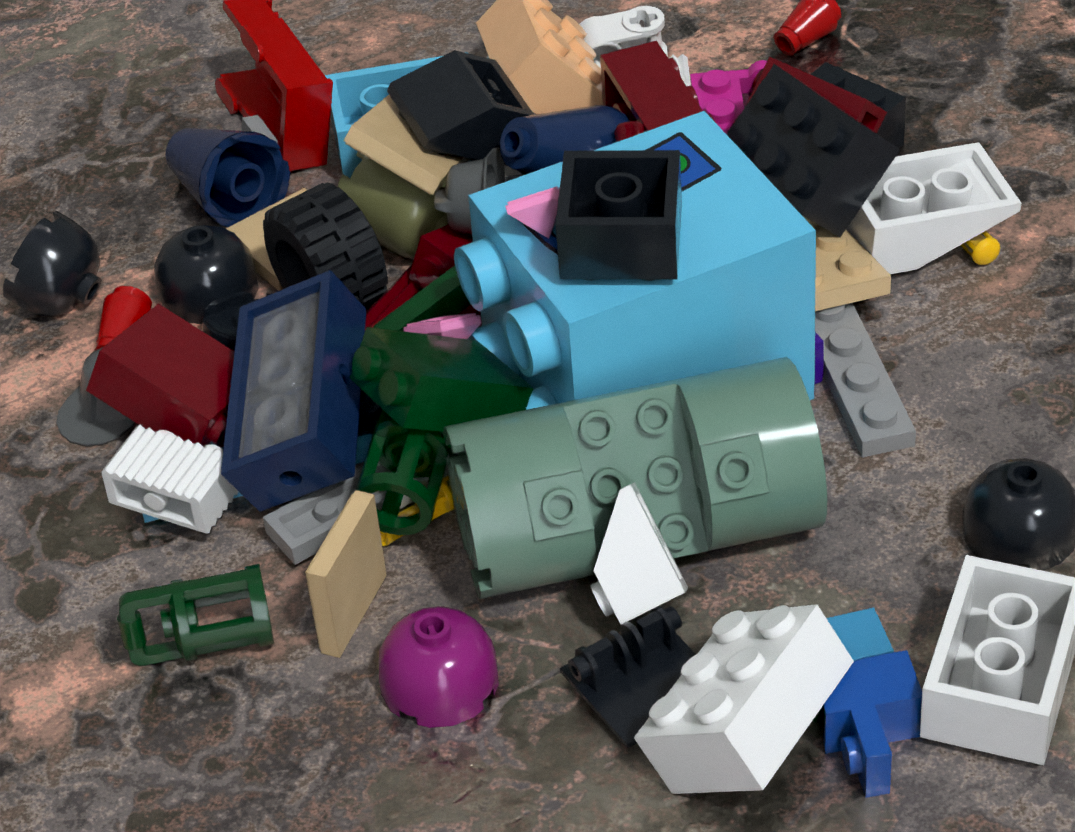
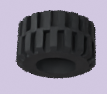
M329 182L321 183L267 210L264 214L263 231L267 254L283 289L331 270L365 308L376 303L387 291L388 276L386 264L376 234L361 209L341 188H337Z

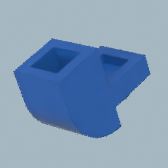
M907 650L854 661L824 703L823 746L825 754L842 751L846 771L849 775L858 774L865 798L890 794L892 752L888 743L920 737L922 689Z

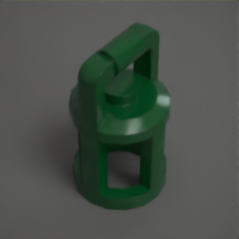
M382 408L379 411L356 490L370 494L377 491H386L381 511L377 509L380 531L394 535H413L425 530L431 523L447 466L446 458H449L451 446L445 444L444 435L439 431L402 428L394 419H390V416ZM378 462L392 472L375 473ZM429 477L427 486L425 487L413 478ZM403 495L409 497L417 504L420 510L419 513L408 517H397Z
M260 564L245 566V570L183 581L182 579L172 580L170 584L127 592L119 598L117 621L123 646L128 650L131 662L138 666L184 658L186 661L195 660L197 655L259 643L260 647L274 644ZM250 598L253 616L199 626L196 608ZM169 604V608L160 609L165 638L175 636V641L146 646V635L138 609Z

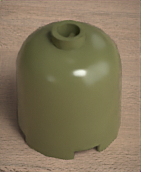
M357 152L356 156L361 158L362 161L355 168L350 178L344 174L341 176L338 187L361 209L372 226L380 245L399 256L414 260L420 237L448 225L446 212L434 208L435 194L429 195L360 152ZM446 182L439 189L444 188L446 186Z

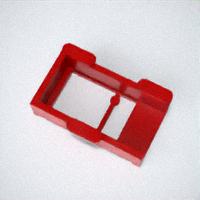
M224 0L223 10L240 32L243 45L255 60V69L220 74V78H217L215 81L216 92L231 114H236L239 110L243 117L258 115L277 139L283 160L288 162L290 171L327 165L333 81L325 77L282 17L279 18L278 12L272 11V0Z

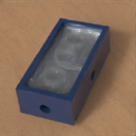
M331 270L248 303L239 309L221 475L259 512L355 476L361 388L350 379L354 354L360 347L365 333L366 308Z

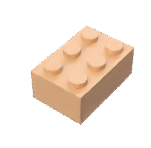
M496 0L476 22L489 58L495 59L535 114L603 105L601 68L593 60L597 56L596 53L584 40L587 33L570 16L566 15L561 19L551 11L553 6L548 0Z

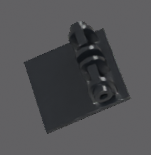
M657 606L651 609L650 614L636 621L637 627L630 622H626L621 625L620 634L615 630H611L606 633L605 638L588 647L581 646L575 650V657L568 660V664L560 668V673L627 748L637 744L634 737L650 717L649 711L659 699L666 696L682 675L681 669L683 665L696 655L676 633V630L682 627V621L678 612L672 606L665 609Z

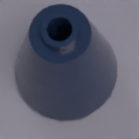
M604 105L517 117L511 120L502 132L500 139L501 156L507 166L526 175L562 162L564 151H593L615 143V129L617 125L630 122L626 114L613 107Z
M185 128L176 132L167 144L165 157L169 168L208 216L216 223L227 228L285 198L288 192L290 178L288 162L283 160L279 150L280 146L276 141L261 133Z

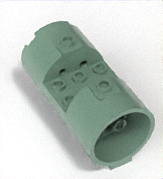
M787 357L444 426L443 428L445 444L451 446L453 453H457V456L446 458L447 474L463 547L467 552L468 559L472 560L475 568L470 571L479 599L595 575L593 570L619 490L634 482L673 558L822 527L826 521L827 483L818 429L802 378L796 366Z

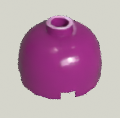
M444 606L427 607L405 615L392 626L379 650V684L382 698L392 713L400 717V710L406 715L416 717L417 725L428 728L454 726L474 718L484 709L483 701L490 695L492 690L495 695L499 686L496 651L491 638L478 621L458 609Z

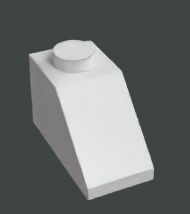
M635 482L619 490L593 570L598 581L591 584L592 592L605 616L607 617L615 613L620 624L685 593L688 589Z

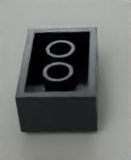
M775 64L759 84L756 92L727 133V136L801 215L838 237L843 235L900 151L899 148Z

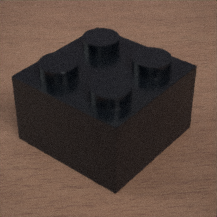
M680 150L564 151L556 216L560 279H583L589 281L598 279H641L652 281L678 278L682 213Z

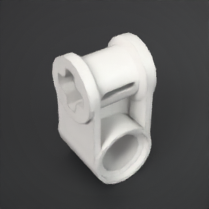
M638 6L628 11L604 16H592L579 24L587 33V36L584 38L585 42L597 55L593 59L594 61L597 60L601 63L600 55L656 40L668 57L667 46L662 41L661 31L665 26V18L663 12L656 7ZM640 20H643L644 27H641L639 24Z

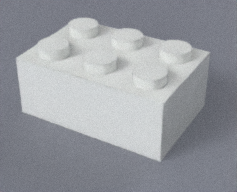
M969 555L965 556L922 688L920 738L1039 765L1045 764L1075 655V577Z
M817 604L798 607L782 605L770 610L752 612L737 610L724 615L714 624L711 637L698 654L691 657L681 669L682 675L666 696L659 699L649 711L650 717L634 737L672 794L764 790L854 662Z

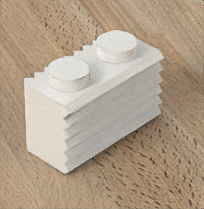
M140 424L135 427L101 471L109 503L206 534H210L211 527L216 525L217 518H221L223 510H227L228 503H232L234 495H238V490L221 475L222 448L212 444L203 447L199 442L193 444L189 439L183 441L179 436L177 437L167 430L154 432L150 427L145 429Z

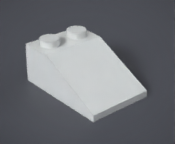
M977 142L896 156L846 230L892 275L923 267L1020 212L1022 203L984 148Z

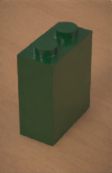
M366 327L361 345L354 354L350 379L402 428L443 432L444 426L526 410L533 391L531 385L477 340Z

